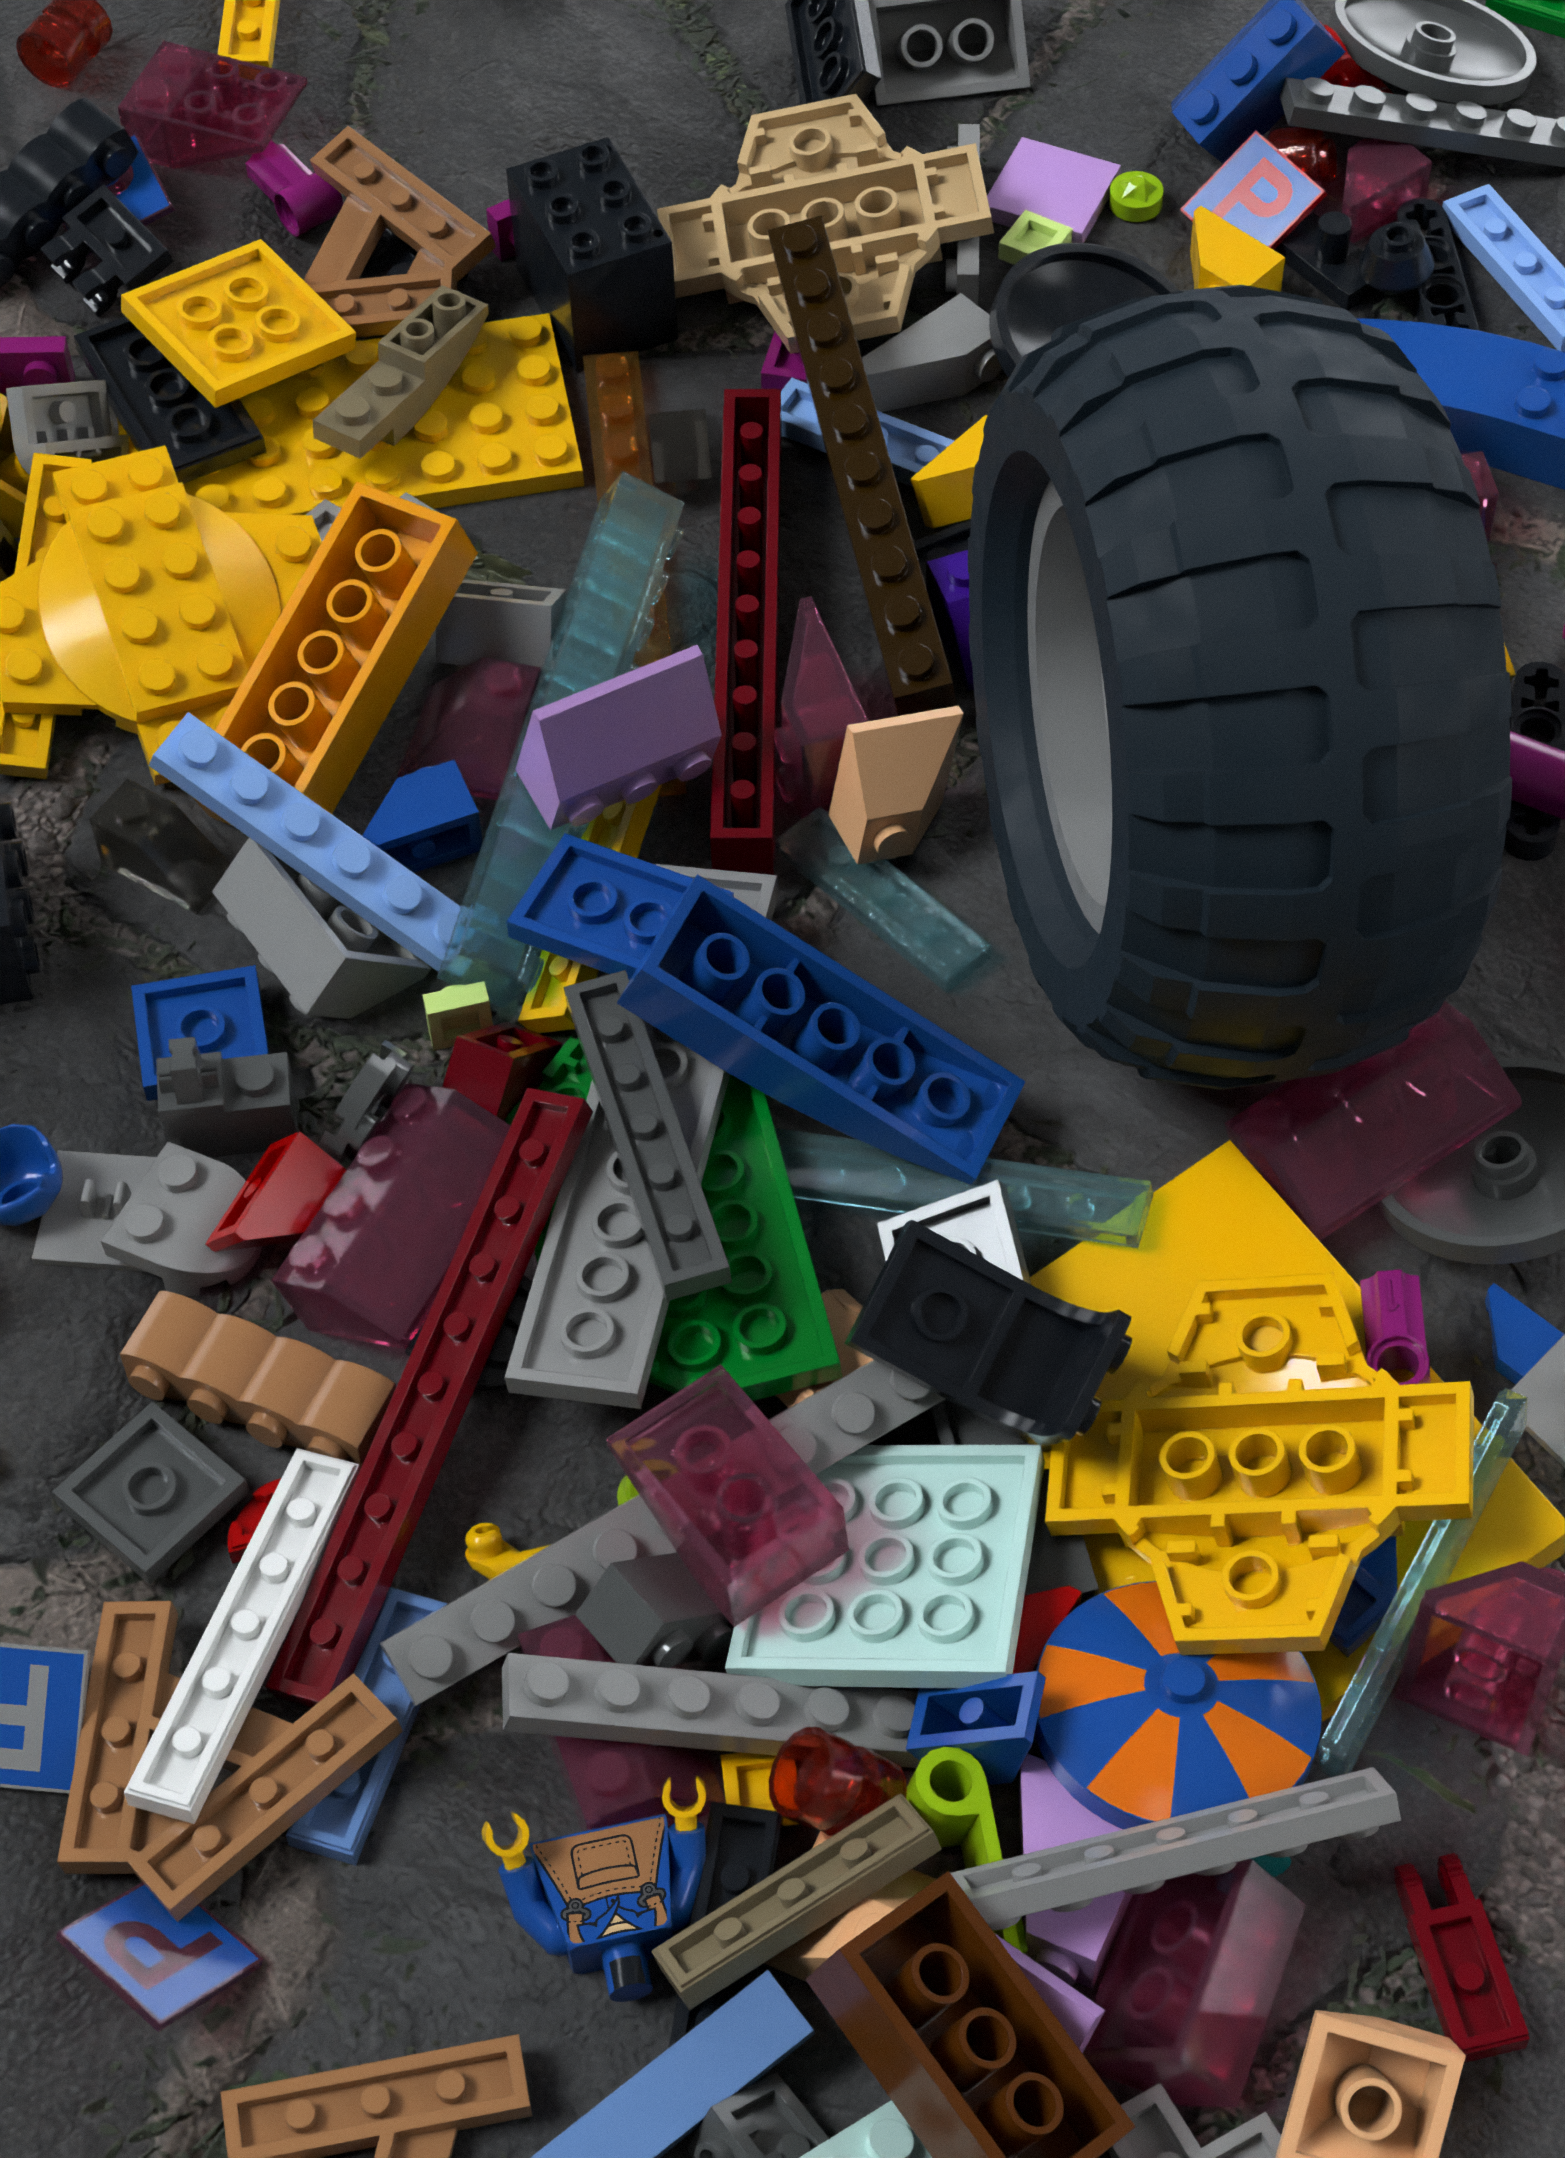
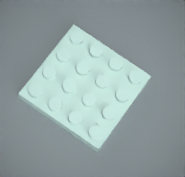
M865 1445L760 1506L727 1656L726 1672L728 1674L770 1677L796 1686L957 1689L1007 1677V1674H1013L1045 1465L1041 1446Z

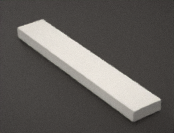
M299 1448L296 1449L124 1791L129 1806L195 1824L304 1600L360 1472V1464Z

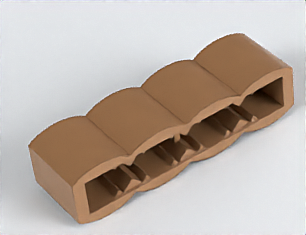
M169 1291L158 1292L120 1353L130 1385L147 1398L163 1400L164 1397L186 1401L188 1408L201 1419L214 1424H220L223 1420L244 1424L248 1433L253 1438L267 1446L279 1448L282 1444L304 1448L306 1451L360 1464V1469L396 1389V1384L392 1380L372 1369L349 1361L335 1360L311 1345L291 1338L277 1337L266 1329L245 1319L216 1313L209 1307L191 1298Z

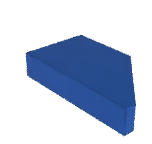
M1493 1283L1487 1290L1485 1305L1486 1312H1489L1495 1370L1516 1385L1564 1333L1500 1286Z
M1396 1536L1388 1537L1375 1550L1361 1559L1329 1641L1347 1658L1398 1611Z

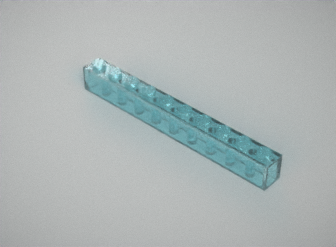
M624 471L621 472L599 500L437 978L452 985H468L484 981L490 1003L503 1009L521 991L529 993L533 989L544 965V959L537 956L539 948L508 937L507 920L564 833L581 838L590 823L573 826L570 822L550 830L515 769L532 712L639 668V665L633 663L636 650L640 651L647 642L654 626L655 620L648 616L651 604L655 605L658 602L669 580V573L663 571L666 559H671L676 552L684 533V529L677 524L685 502Z

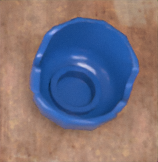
M11 1124L0 1128V1226H19L46 1214L61 1190L63 1170L59 1157L48 1138L34 1125Z

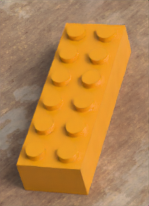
M356 482L215 731L316 804L333 814L478 554L456 518ZM193 798L209 817L231 825Z

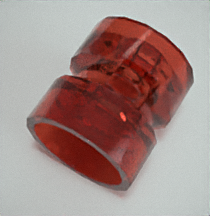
M51 0L42 10L43 15H39L19 35L16 43L18 56L26 69L35 78L55 88H66L86 68L88 61L93 59L111 40L113 33L111 20L104 8L96 0Z
M805 1727L793 1733L781 1746L773 1761L769 1776V1798L774 1810L787 1819L811 1829L821 1830L830 1837L895 1796L902 1794L905 1798L907 1797L906 1778L900 1765L890 1758L863 1746H855L847 1739L820 1727Z

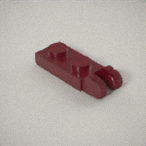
M1451 1853L1437 1858L1438 1879L1444 1890L1448 1906L1434 1910L1430 1908L1421 1877L1417 1873V1869L1414 1868V1864L1408 1863L1396 1866L1394 1868V1881L1403 1912L1408 1920L1407 1929L1444 2036L1449 2037L1466 2055L1464 2063L1525 2049L1530 2040L1528 2029L1481 1899L1475 1900L1458 1855Z

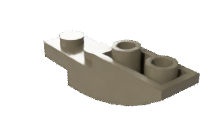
M441 285L378 342L379 361L313 419L314 439L359 459L369 452L380 440L395 446L427 412L462 363L488 315V304Z

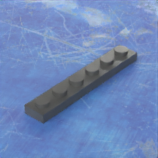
M1286 77L1279 95L1288 126L1565 167V116L1553 119L1534 116L1521 109L1501 111L1483 108L1470 101H1460L1457 104L1432 100L1430 97L1419 93H1410L1407 96L1381 92L1379 89L1367 85L1352 88L1333 85L1326 80L1315 77L1306 78L1305 80Z
M626 970L566 986L564 987L567 1006L666 1301L729 1284L732 1283L726 1255L643 1019L617 1004L629 983Z

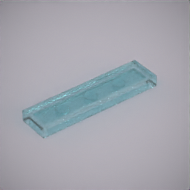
M821 806L817 807L776 838V852L946 993L991 959L992 945L886 859L857 865L828 816L829 813Z

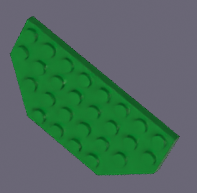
M570 1037L543 1070L542 1077L544 1081L537 1090L587 1099L592 1077L578 1038ZM730 1074L701 1187L730 1267L732 1283L670 1300L648 1382L709 1411L755 1401L843 1377L837 1349L765 1093ZM519 1100V1102L515 1105V1107L505 1118L508 1131L516 1115V1112L520 1106L521 1100ZM557 1198L534 1249L537 1265Z

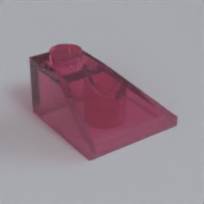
M482 657L432 685L397 776H405L423 767L435 766L455 760L471 796L513 803L521 783V778L515 769L533 710L545 706L541 667Z

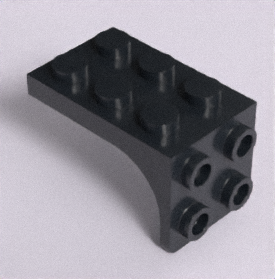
M910 1220L905 1223L844 1344L1030 1445H1040L1043 1447L1068 1442L1075 1434L1082 1437L1090 1429L1102 1404V1400L1096 1397L1095 1394L1106 1372L1114 1374L1123 1363L1130 1349L1132 1337L1125 1333L1132 1317L1119 1309L1112 1312H1098L1054 1297L916 1221Z

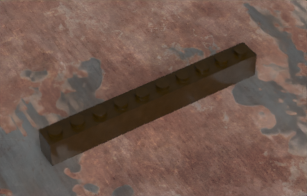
M822 215L769 229L767 231L779 281L897 715L901 716L957 706L952 678Z

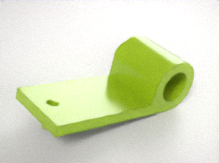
M941 1747L931 1750L919 1762L903 1796L934 1831L941 1847L961 1845L965 1869L1003 1860L987 1779L981 1764L970 1753L959 1748ZM1022 1916L1016 1924L1008 1928L992 1930L1022 1953H1027L1028 1948Z

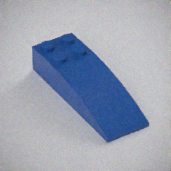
M1369 318L1357 319L1362 324L1381 329L1387 333L1417 369V373L1443 406L1451 423L1450 431L1462 458L1565 490V352L1536 343L1479 330L1424 322Z
M698 874L672 908L617 1001V1004L722 1070L779 1102L848 1136L906 1161L970 1185L977 1179L1026 1082Z

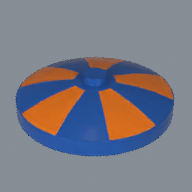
M1157 1581L1123 1585L1087 1600L1074 1609L1057 1626L1046 1642L1039 1658L1036 1671H1039L1046 1677L1035 1729V1737L1041 1754L1054 1776L1074 1799L1101 1819L1120 1829H1127L1303 1785L1309 1774L1319 1744L1322 1710L1315 1678L1301 1651L1180 1655Z

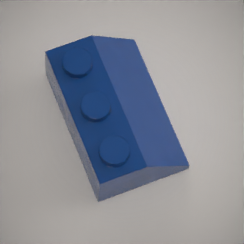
M1269 0L1171 102L1172 113L1201 147L1224 164L1255 131H1258L1263 136L1285 114L1279 95L1286 77L1301 80L1310 77L1320 78L1346 51L1300 0Z

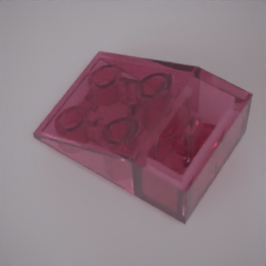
M163 41L118 106L121 126L126 129L130 137L135 135L148 162L176 169L264 152L308 82L307 77Z

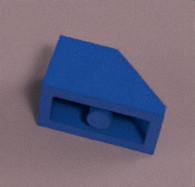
M455 760L435 766L423 767L414 773L398 777L362 835L413 873L484 850L479 811Z
M1039 1671L1007 1674V1677L961 1689L919 1688L906 1750L921 1761L931 1750L941 1747L959 1748L970 1753L981 1764L988 1785L1012 1783L1033 1744L1046 1677Z

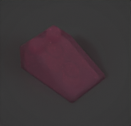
M809 596L801 598L799 601L781 701L782 727L774 730L777 750L783 762V766L776 768L778 787L785 803L794 801L803 823L829 815L847 725L868 721L812 597Z
M721 1364L606 1438L610 1451L694 1579L733 1627H736L849 1551L844 1508Z

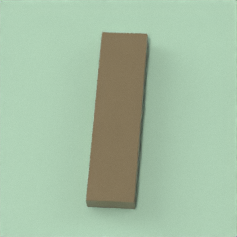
M899 1794L654 1948L651 1952L668 1981L687 2008L691 2010L933 1856L942 1848L934 1831L906 1798Z

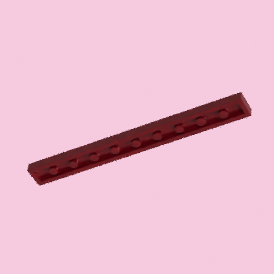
M527 1088L265 1688L276 1698L314 1707L354 1673L593 1114L592 1109L584 1098Z

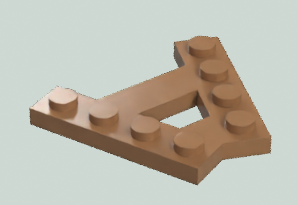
M347 126L310 159L315 173L347 197L304 281L356 331V338L387 335L441 285L457 291V282L496 248L493 236L488 230L350 126ZM385 228L389 229L418 252L407 274L359 279Z
M172 1601L104 1602L87 1692L86 1711L80 1731L57 1863L65 1874H136L178 1922L394 1740L403 1730L398 1719L353 1673L294 1723L251 1707L222 1768L234 1773L209 1793L195 1824L129 1806L124 1791L181 1679L169 1674L178 1612Z
M519 2034L220 2092L228 2158H321L377 2147L374 2158H451L459 2130L532 2116Z

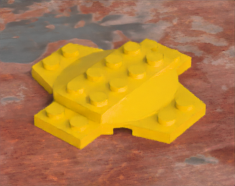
M166 445L52 472L53 485L66 524L55 537L47 555L0 582V701L4 713L81 716L84 709H98L116 719L117 727L138 734L148 765L153 754L188 712L215 731L322 543L312 515L223 512L202 499L186 494L183 482H178ZM148 766L155 786L171 782Z
M1334 1273L1198 1281L1167 1349L1170 1362L1163 1377L1152 1383L1149 1387L1140 1381L1123 1399L1102 1400L1099 1413L1084 1436L1081 1437L1075 1434L1068 1442L1052 1445L1045 1523L1051 1536L1120 1533L1125 1547H1131L1144 1560L1152 1564L1180 1655L1324 1651L1363 1557L1375 1550L1388 1537L1405 1536V1521L1473 1518L1474 1393L1471 1382L1399 1385L1383 1368L1377 1372L1369 1367L1362 1353L1358 1337Z

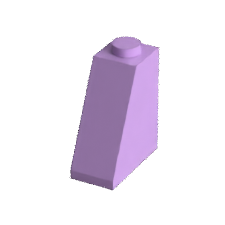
M1027 1753L1020 1768L1018 1793L1020 1855L1123 1830L1086 1809L1060 1784L1045 1760ZM1120 1891L1093 1898V1901L1088 1906L1071 1912H1057L1048 1909L1022 1916L1028 1948L1025 1955L1071 1986L1077 1982L1092 1989L1133 1894Z

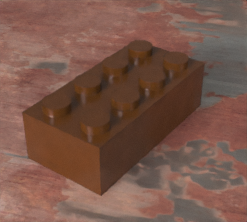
M949 1871L839 1948L805 1979L932 2158H1098L1136 2127Z

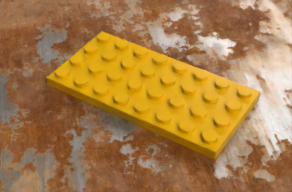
M550 313L484 322L462 363L444 390L414 427L395 446L380 440L361 459L314 439L313 419L379 361L378 342L383 337L356 341V349L243 396L239 399L264 437L266 452L184 483L186 494L202 499L223 512L306 515L324 499L342 508L356 482L397 497L407 492L433 509L584 486L583 469ZM117 418L119 435H127ZM129 438L128 454L138 452Z

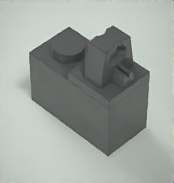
M195 1037L169 1039V1051L172 1057L156 1059L158 1113L166 1141L207 1157L263 1152L267 1150L270 1144L299 1132L297 1094L287 1052L223 1059L221 1052L200 1054Z

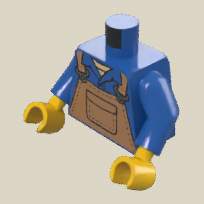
M697 1775L696 1789L699 1796L695 1803L686 1807L679 1806L672 1800L670 1794L672 1786L671 1777L665 1782L662 1794L663 1805L668 1813L675 1817V1823L670 1825L669 1828L666 1814L529 1843L531 1857L524 1856L523 1853L528 1844L530 1834L528 1825L518 1814L511 1811L518 1833L514 1842L507 1846L496 1845L489 1822L486 1821L483 1825V1841L492 1852L502 1857L503 1864L499 1867L498 1872L517 1924L549 1955L566 1956L573 1973L585 1974L604 1969L608 1994L612 2001H633L652 1992L653 1985L647 1960L654 1958L651 1951L672 1938L674 1932L682 1930L690 1924L692 1909L706 1860L705 1826L697 1822V1814L701 1812L705 1805L706 1787L703 1780Z

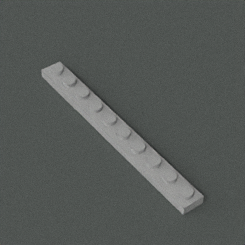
M872 1360L379 1644L413 1705L417 1706L574 1615L610 1563L682 1552L945 1400V1398L883 1364Z

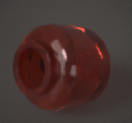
M1286 127L1275 129L1269 133L1267 140L1322 189L1325 190L1327 183L1334 182L1337 172L1336 146L1332 138L1326 139L1323 131L1302 127Z

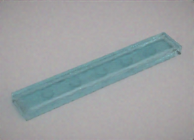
M779 1128L775 1130L793 1196L799 1199L903 1214L999 1180L1007 1187L1018 1231L1138 1248L1154 1195L1152 1182L1147 1180L991 1158L986 1159L977 1179L970 1185L906 1161L857 1139Z
M1504 1388L1503 1392L1500 1391L1474 1440L1473 1518L1433 1520L1318 1745L1322 1773L1335 1777L1352 1771L1526 1428L1528 1397Z

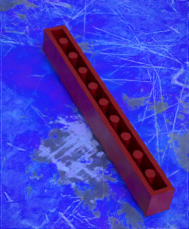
M724 389L714 699L722 736L713 756L710 830L712 869L774 875L782 477L781 389Z

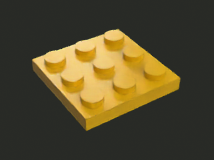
M262 239L121 294V312L215 408L356 349V331Z

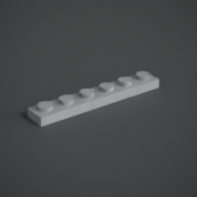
M508 1653L502 1666L503 1731L908 1768H917L920 1762L906 1750L918 1695L917 1691L875 1687L796 1686L770 1677Z
M1374 1767L952 1872L951 1875L992 1930H1000L1016 1924L1021 1916L1048 1909L1057 1912L1076 1911L1088 1906L1093 1901V1898L1120 1891L1130 1894L1151 1892L1160 1888L1167 1879L1191 1873L1203 1876L1222 1874L1233 1869L1237 1862L1262 1855L1276 1858L1290 1857L1306 1850L1310 1843L1334 1837L1348 1840L1365 1838L1376 1833L1381 1825L1401 1821L1396 1792Z

